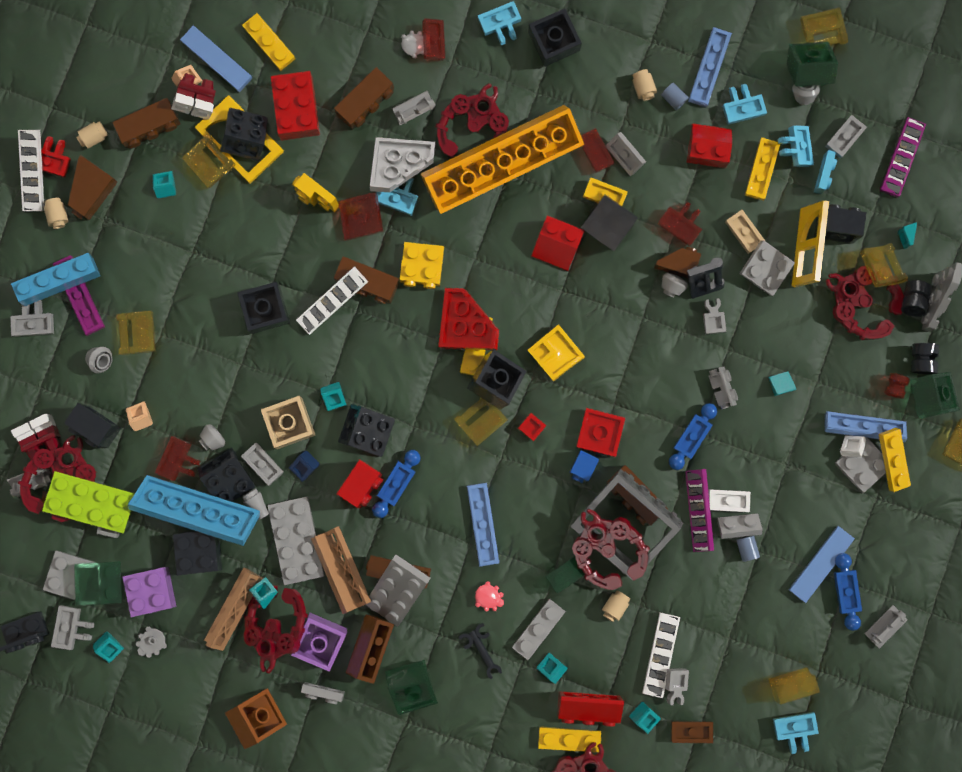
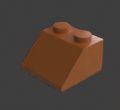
M268 688L225 712L244 749L259 743L287 725Z

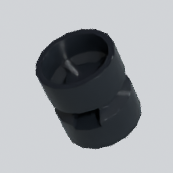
M920 280L906 282L905 297L902 301L901 311L913 317L927 315L929 308L928 300L931 297L932 286Z
M932 343L912 344L911 355L914 357V360L911 361L910 372L926 375L938 374V362L935 358L939 357V345Z

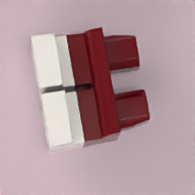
M185 73L177 86L171 109L189 114L191 111V115L208 120L213 112V100L216 90H213V81L203 79L201 86L194 84L195 77L193 75Z
M44 414L29 421L30 423H25L11 430L14 438L17 439L21 446V452L27 453L30 460L40 450V447L46 445L49 451L61 448L58 440L61 436L50 414Z

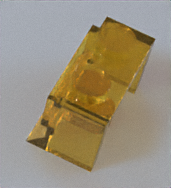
M807 667L769 679L775 701L779 704L820 692L815 675L811 674Z

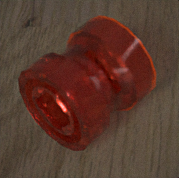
M890 373L888 379L890 383L886 386L884 393L891 397L904 399L906 394L905 387L908 386L910 379L900 374Z

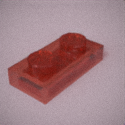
M425 18L422 21L424 59L443 61L445 59L443 20Z
M596 128L581 135L584 142L582 148L595 173L614 165V161Z

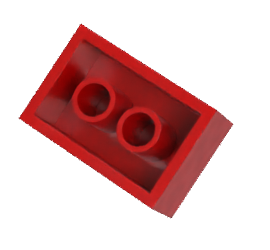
M311 72L271 76L277 132L280 139L289 140L319 136L320 130Z

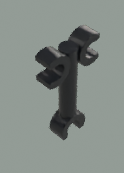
M480 623L477 625L476 630L462 633L459 639L464 637L469 639V643L464 646L465 649L470 648L474 643L487 666V676L492 679L491 669L496 668L500 674L502 669L498 664H494L481 639L489 637L490 634L489 632L484 635L479 633V629L485 626L484 623Z

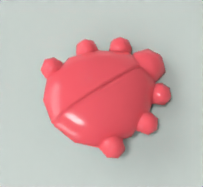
M487 581L476 590L475 606L478 608L480 606L483 607L486 612L489 611V608H492V611H496L497 607L504 605V600L501 599L503 593H498L499 587H493Z

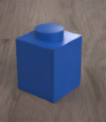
M582 450L579 451L569 472L573 475L572 479L583 483V481L588 482L599 459Z

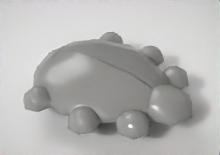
M410 31L409 35L403 34L401 36L402 49L413 58H417L419 54H425L424 48H429L427 44L429 37L427 35L422 36L421 31H418L417 34H414V31Z
M146 627L144 634H139L141 640L136 642V646L139 647L137 650L138 654L141 656L146 654L148 658L151 657L152 653L159 655V650L167 647L163 633L158 629H151L150 627Z

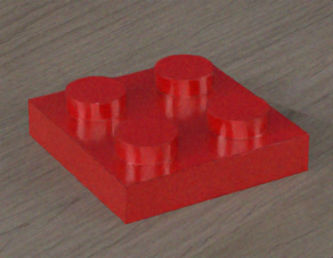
M586 408L576 448L616 457L625 418Z

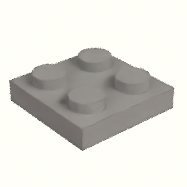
M761 240L739 274L770 296H774L795 262L764 240Z
M865 437L866 444L862 457L841 456L835 462L836 466L861 493L868 490L886 473L882 453L867 437Z
M58 550L55 551L43 590L83 602L96 562Z

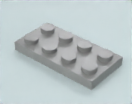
M303 497L268 505L284 585L324 577L323 566L311 538L316 536L309 498Z
M395 555L369 596L371 602L365 605L398 627L431 578L398 555Z

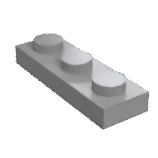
M548 599L512 648L529 660L566 611L551 599Z

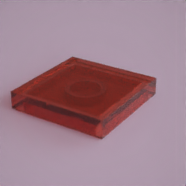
M376 192L338 201L345 240L348 241L383 232Z

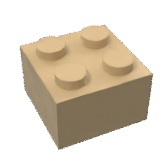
M300 396L261 409L275 449H280L316 436L304 401Z

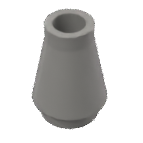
M256 488L242 496L244 499L243 503L247 507L260 511L259 520L269 514L262 494Z

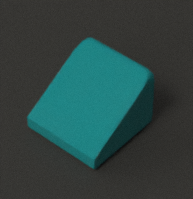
M172 171L153 174V189L157 198L176 195Z
M917 222L898 230V235L904 249L914 244Z
M788 371L768 377L774 396L796 390Z
M339 382L320 388L327 411L346 405Z
M266 577L249 589L252 596L263 609L268 606L278 593Z
M107 631L93 644L94 652L108 663L124 649Z
M548 653L536 669L556 684L568 668L551 653Z
M641 702L629 716L647 734L661 720L644 702Z

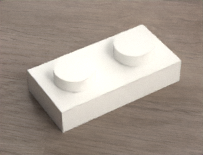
M709 490L710 510L750 512L751 492Z

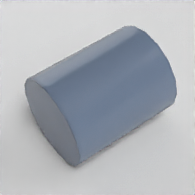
M674 82L661 94L676 111L689 99Z
M754 535L736 540L742 562L760 558Z

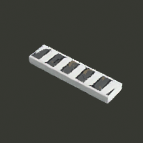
M18 130L22 211H44L40 130Z
M353 267L296 321L310 335L368 281L356 267Z
M659 612L642 691L643 694L660 698L664 696L667 669L670 668L680 621L678 616Z

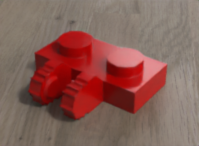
M49 136L46 138L41 149L42 171L65 178L71 162L69 157L62 155L66 143L64 140H59L54 153L50 152L54 140L53 137Z

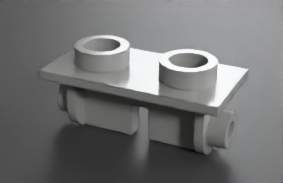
M425 91L392 109L399 125H402L429 110H433L436 105L428 91Z
M719 367V372L717 369L709 371L712 388H721V391L714 393L718 406H721V409L729 407L728 403L731 406L737 405L738 396L735 389L731 388L730 381L732 379L730 372L725 370V367Z
M39 468L37 475L32 474L29 482L32 485L30 489L35 490L43 486H49L53 478L49 469ZM23 474L7 479L12 487L10 493L13 497H20L21 495L20 485L17 483L21 481Z
M892 605L864 634L880 649L907 621L906 615Z

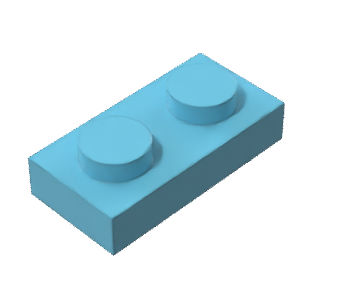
M828 150L823 155L814 189L815 193L822 194L826 189L830 188L832 182L830 173L831 170L834 171L837 159H834L836 154L834 151Z

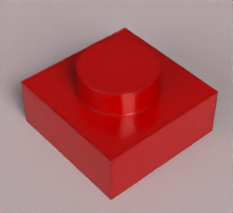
M530 413L518 429L534 441L547 425Z

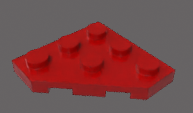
M445 288L439 347L444 349L497 350L499 329L468 291L464 288Z

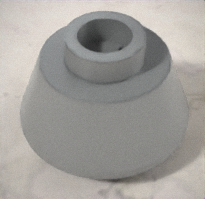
M803 79L793 85L792 91L795 100L799 104L808 105L815 100L820 92V88L816 82Z
M667 272L662 278V288L665 289L663 293L671 297L679 296L688 288V283L681 277Z
M94 347L87 352L85 361L92 372L103 373L112 364V353L106 347Z
M212 424L205 425L200 434L201 440L199 442L206 450L210 448L212 451L225 445L223 436Z

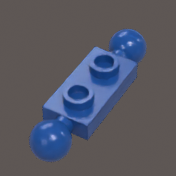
M705 404L701 409L702 416L700 417L697 414L693 416L673 448L678 453L669 458V466L672 469H682L685 465V456L692 459L713 426L708 420L713 419L717 415L715 405Z
M409 450L405 454L404 464L399 461L397 462L377 495L382 500L374 504L372 508L374 516L378 518L385 517L388 514V504L395 507L416 473L411 469L421 459L420 454L416 450Z
M841 553L835 559L836 566L840 568L841 572H834L839 610L841 614L847 613V617L844 620L846 628L855 631L861 626V620L855 612L862 611L856 570H849L852 564L851 557L846 553Z

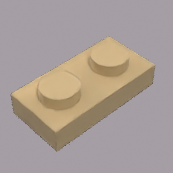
M743 210L725 221L748 254L756 249L761 240H764Z

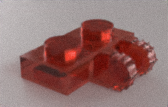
M687 202L679 213L669 207L658 222V225L690 247L702 230L693 223L701 211L699 209L695 210L690 220L683 216L691 205Z
M171 436L155 473L171 481L176 480L179 471L194 477L195 472L193 470L182 467L184 460L194 465H199L201 461L187 455L192 444Z

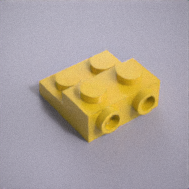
M305 173L302 176H297L293 181L292 186L295 187L294 190L297 191L298 198L306 205L310 203L315 206L319 201V205L327 211L331 209L335 212L339 208L336 197Z
M404 242L400 282L404 283V286L416 287V284L424 285V288L435 289L436 286L440 287L444 246Z

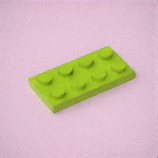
M55 471L42 511L124 534L131 512L128 504L135 493Z

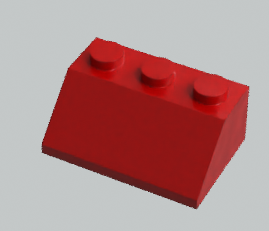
M559 691L557 717L562 719L563 723H574V720H580L582 724L586 725L603 722L604 726H615V723H621L624 700L621 696Z

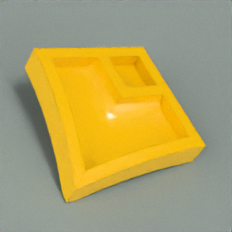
M559 324L528 349V352L553 382L585 358Z

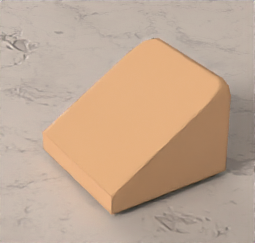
M191 65L176 70L172 77V81L176 86L183 79L185 73L195 77L194 84L196 85L202 81Z
M145 401L126 408L129 424L134 431L153 424Z

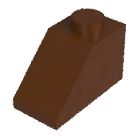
M691 247L681 248L658 260L654 265V269L688 279L687 270L698 266L701 253H697V250Z

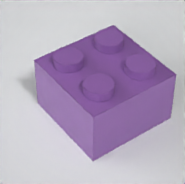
M168 567L123 577L131 617L177 607Z
M309 613L304 624L305 632L300 641L299 650L291 656L330 672L347 634V628Z

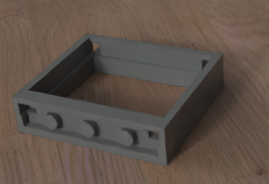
M620 469L583 511L586 513L587 518L589 516L587 509L594 510L617 483L621 484L671 528L648 553L649 564L679 532L683 522L677 517L678 514L675 512L671 513L665 508L666 505L663 501L651 496L648 488L636 483L631 474L629 475ZM581 514L571 525L580 535H582L585 528L581 522ZM593 529L595 533L601 534L596 529ZM616 547L614 556L607 559L633 581L628 575L627 570L634 562Z

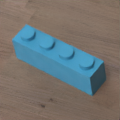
M86 253L13 282L11 285L18 302L23 306H27L100 277V273L94 258L89 253Z

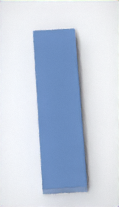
M194 25L180 39L185 46L238 92L252 79L249 73Z
M713 27L688 102L707 108L732 33Z
M828 411L825 413V432L879 439V433L899 428L901 429L903 442L907 440L905 421Z
M487 483L467 486L479 567L499 564Z
M837 526L788 590L806 603L835 566L837 555L844 553L855 538Z

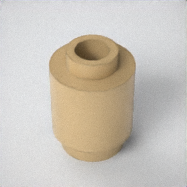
M647 69L634 73L632 81L638 99L647 101L654 98L657 89L651 73H648Z
M99 121L97 123L93 122L77 131L79 135L76 138L82 147L86 146L89 149L105 140L104 137L108 136V133Z
M60 198L46 200L44 202V211L48 226L53 227V229L65 227V224L68 223L64 203L61 202Z
M616 590L615 594H611L602 608V611L605 612L603 616L612 622L614 620L619 621L629 606L630 598Z

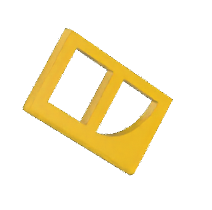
M227 96L213 109L208 120L203 119L195 126V129L251 184L283 154L284 150L266 133L264 145L271 152L250 172H247L229 153L221 152V145L206 129L218 122L227 121L229 108L244 111L230 96Z
M823 200L800 208L792 287L794 288L820 282L829 201ZM819 215L817 237L806 240L812 222ZM815 248L813 272L802 276L804 252Z

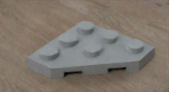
M376 137L370 191L390 193L434 162L435 142Z
M956 262L933 276L931 282L933 290L928 300V313L922 316L921 319L923 324L922 330L930 332L937 328L939 320H936L937 317L939 318L942 313H945L951 301L949 295H952L954 290L956 291L960 285L962 278L961 263Z

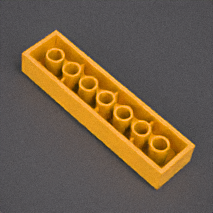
M562 105L421 173V176L436 209L442 214L583 146L584 142L570 108Z

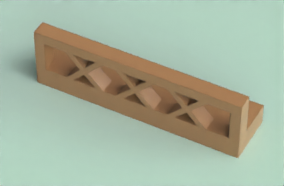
M339 526L311 538L342 614L370 603L371 600Z
M243 568L204 639L207 642L206 646L217 650H224L253 597L249 589L262 580L261 576L247 568Z

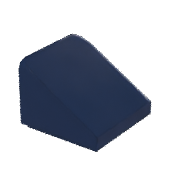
M305 451L297 457L289 469L303 482L318 468L320 463L308 451Z

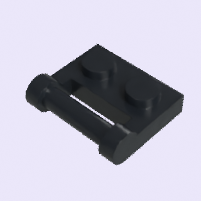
M713 258L711 263L695 266L687 270L689 293L692 299L724 288L725 282L722 278L723 260L721 258ZM714 272V279L710 283V273Z

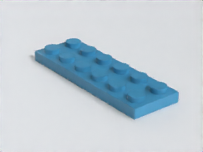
M148 475L128 504L129 510L244 546L260 517L259 510Z

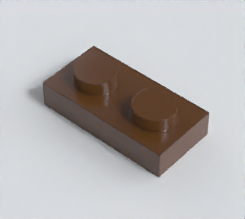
M671 721V742L713 743V722Z

